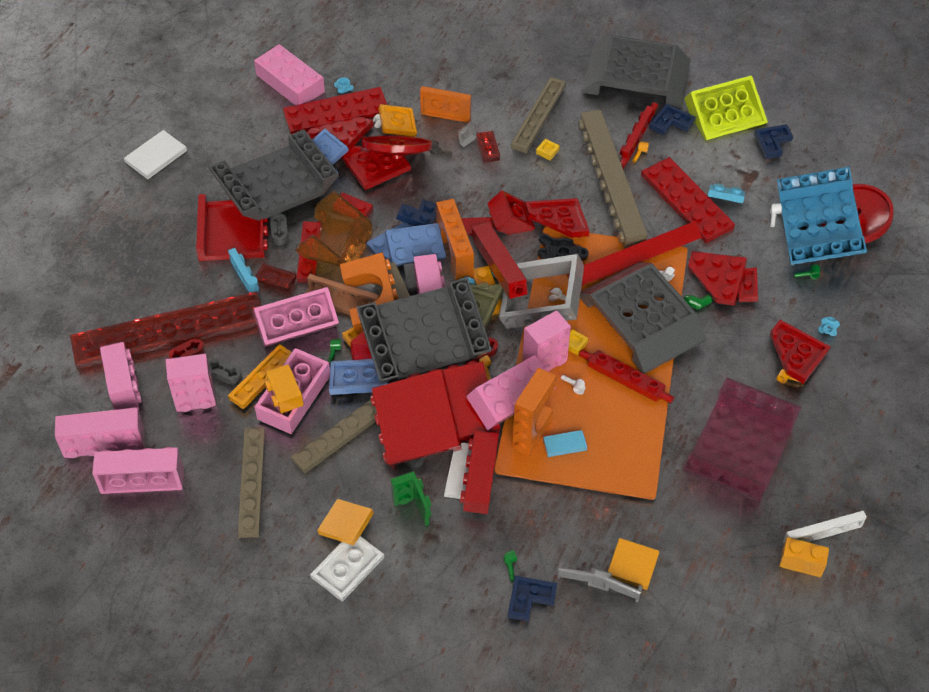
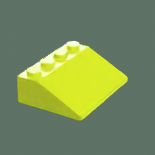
M752 75L692 91L684 98L689 114L696 117L695 124L705 141L768 123Z

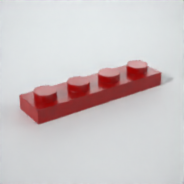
M303 221L297 283H308L309 274L315 276L317 274L321 222Z

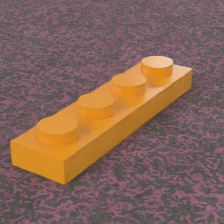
M279 344L228 395L229 400L244 410L266 387L264 382L267 380L266 372L283 366L292 352Z

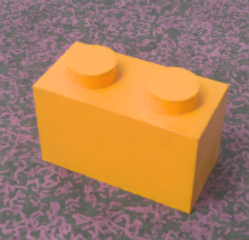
M289 364L266 372L267 380L264 381L268 392L272 391V403L274 407L279 408L281 414L304 406L301 391Z
M787 537L782 548L779 567L821 578L827 565L829 548Z

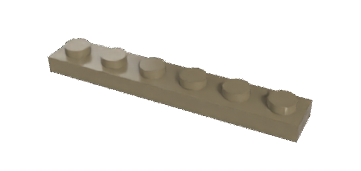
M553 77L549 78L513 139L511 149L527 154L566 87V81Z
M371 400L291 457L292 462L305 474L375 423L377 410L376 407H373Z
M265 427L244 428L238 521L239 538L260 537Z

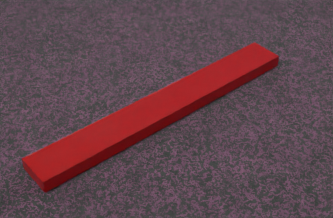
M696 221L585 264L581 286L702 238Z

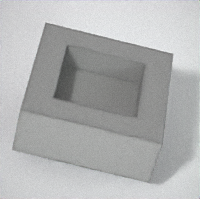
M469 122L458 131L460 145L465 147L477 138L474 124Z

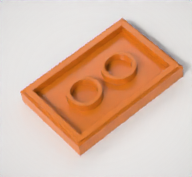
M421 86L420 107L422 115L465 123L471 121V95Z

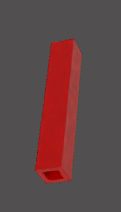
M490 223L472 226L474 244L509 299L527 295L525 276Z

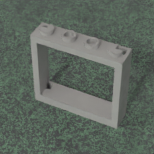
M578 254L516 263L526 280L570 273L566 303L513 311L515 298L509 299L504 291L499 318L506 329L529 326L556 310L566 321L577 319L584 264Z

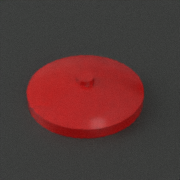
M370 136L362 138V147L376 153L391 155V158L401 159L402 156L430 151L432 149V141L411 136Z
M853 184L862 236H864L865 243H869L880 238L890 228L894 218L893 204L889 196L881 189L866 184ZM839 220L836 223L843 224L845 221Z

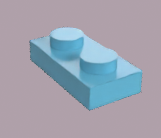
M710 184L708 196L743 203L745 191L738 187L726 188L722 184Z

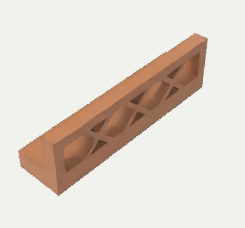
M312 274L308 276L309 287L306 293L328 287L335 311L350 315L349 309L372 303L367 299L374 302L379 298V295Z

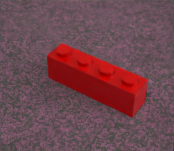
M475 431L474 438L469 439L468 450H472L471 455H467L466 467L469 468V471L464 473L463 485H466V490L461 491L460 503H464L463 511L488 514L498 447V433Z

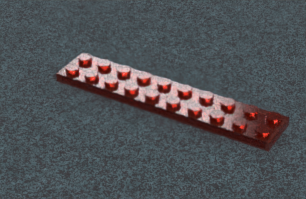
M251 292L72 334L70 339L75 366L78 370L103 364L100 347L124 342L125 348L130 349L131 356L178 346L191 339L203 340L258 327L253 313L254 308L261 306L258 292Z

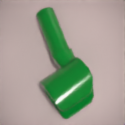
M812 265L810 271L794 273V277L810 276L812 279H818L820 276V266Z
M341 339L330 340V355L327 361L329 365L333 361L335 350H341Z
M514 550L506 552L503 558L505 565H507L511 582L515 580L512 563L517 561Z

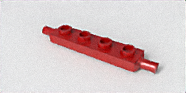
M655 102L651 106L647 105L644 112L641 111L638 119L639 122H635L632 134L627 136L626 145H622L620 149V162L623 169L631 159L658 108V104Z
M582 349L579 353L580 357L588 360V367L655 402L662 399L672 404L675 397L665 392V384L599 350L591 354Z

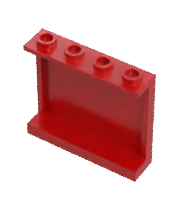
M198 194L196 240L198 260H230L228 250L233 248L236 249L238 254H242L244 259L265 258V250H268V241L265 239V236H268V227L265 223L268 222V218L258 221L243 216L232 200L207 201L206 194Z
M470 361L466 365L459 367L458 365H451L447 369L442 370L445 374L460 441H468L470 438H474L475 431L499 434L500 425L498 424L487 430L466 397L475 388L488 381L483 361ZM432 369L428 371V373L439 369ZM413 373L407 378L418 376L420 373Z
M441 369L372 388L373 395L370 398L373 407H376L377 410L375 421L377 426L380 425L381 433H379V439L385 447L386 452H383V457L386 464L396 468L395 465L444 451L453 449L456 452L463 450L445 374Z

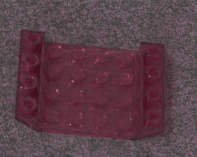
M726 377L711 415L682 471L760 503L791 435L801 407Z

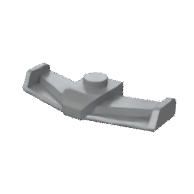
M562 562L558 566L557 579L559 580L560 577L586 581L588 586L608 591L610 588L634 598L635 602H639L643 588L641 585H639L638 589L630 587L614 579L612 573L602 569L592 568L591 571L563 568Z

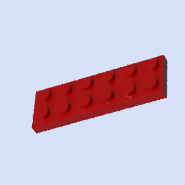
M381 87L284 107L283 113L291 135L301 130H305L307 133L313 127L355 117L372 119L379 114L380 104L387 105Z
M670 157L641 171V176L687 224L696 221L702 236L701 239L705 243L734 229L735 223Z

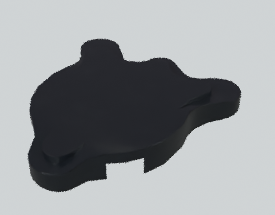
M545 233L539 235L538 241L545 247L538 250V256L541 259L578 254L581 261L588 258V250L574 244L572 239L552 238Z

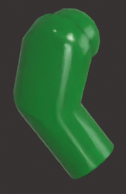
M686 295L683 298L695 310H699L712 303V298L709 295L702 298Z

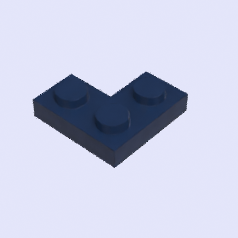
M666 103L650 123L649 129L665 135L673 125L688 132L695 123L696 117Z
M787 124L756 129L754 131V136L765 159L781 157L783 151L779 143L790 142L793 139Z
M422 199L419 209L402 203L396 219L413 226L433 224L436 216V204Z
M515 575L507 618L529 622L532 602L554 606L557 583Z

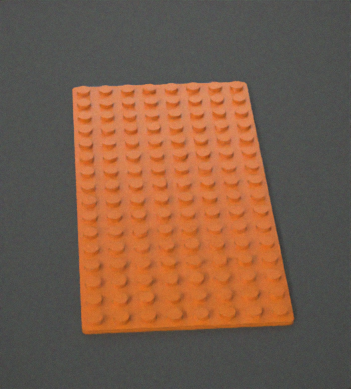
M544 227L543 233L552 238H569L577 246L580 245L586 248L589 255L586 260L582 261L584 265L624 249L623 244L615 236L589 233V237L571 238L549 227ZM680 246L643 261L644 263H652L658 271H665L667 267L674 268L673 274L675 276L668 282L682 297L688 251L686 247ZM615 272L613 274H610L608 276H605L603 278H600L598 280L581 286V291L615 275L618 272ZM567 274L533 279L527 309L565 304V300L557 299L552 302L548 297L554 295L550 292L554 288H559L562 294L567 296L569 282ZM654 297L657 301L663 300L661 297ZM580 299L577 319L568 320L567 322L571 326L570 331L573 329L589 338L587 345L583 349L591 354L599 350L640 371L632 361L634 353L595 305L588 308ZM638 305L641 309L648 308L646 305ZM623 313L625 317L632 316L630 313ZM527 326L523 327L516 365L520 364L523 359L524 328ZM568 350L567 361L563 365L556 366L549 371L557 376L556 389L545 403V406L553 409L551 423L531 455L516 451L512 447L514 415L506 419L497 454L495 473L654 500L657 493L668 402L662 399L655 402L588 367V360ZM674 358L645 373L647 376L665 384V392L668 394L670 392ZM562 375L576 381L578 379L584 380L586 388L582 395L576 394L573 391L574 386L561 379ZM579 430L583 431L587 451L547 457L543 437Z

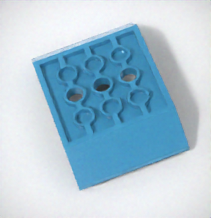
M850 167L777 179L791 265L867 253L853 192ZM839 220L845 221L843 224L836 223ZM820 223L826 224L824 227H818L817 225ZM802 226L808 227L806 230L799 229Z

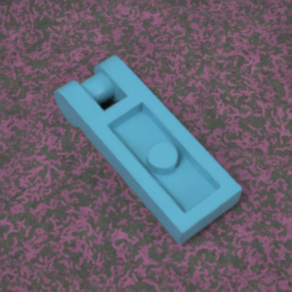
M235 248L228 250L230 262L247 292L251 296H257L260 292L258 280L253 276L250 267L245 266L243 255L238 254Z

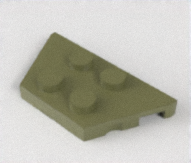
M488 283L470 285L485 329L504 291L500 283L496 285H488Z

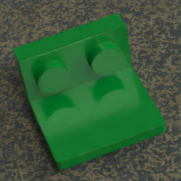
M414 471L392 478L391 493L394 505H404L414 500L425 526L429 525V517L432 516L429 508L431 507V502L428 495L424 496L422 491L424 486L421 478H417Z

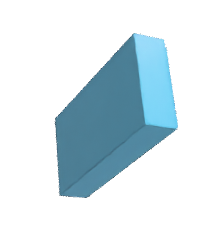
M582 430L543 437L547 457L587 451V444Z

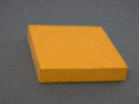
M380 104L379 114L383 133L416 137L417 129L413 108Z
M337 499L317 532L321 536L355 545L374 514L373 509Z
M619 538L608 572L612 573V577L618 581L636 587L641 585L643 586L642 589L648 590L660 551Z

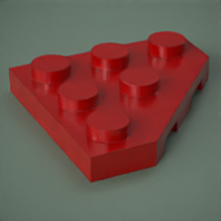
M355 117L313 127L307 134L311 139H314L323 129H326L350 150L374 125L371 119Z
M353 146L341 157L364 190L411 170V165L404 156L401 159L391 158V155L364 150L360 146Z
M578 198L525 202V210L529 219L571 238L589 237L590 230Z
M692 251L688 269L698 278V282L712 295L716 303L735 306L747 258Z
M781 319L770 333L786 375L803 384L831 348V346Z

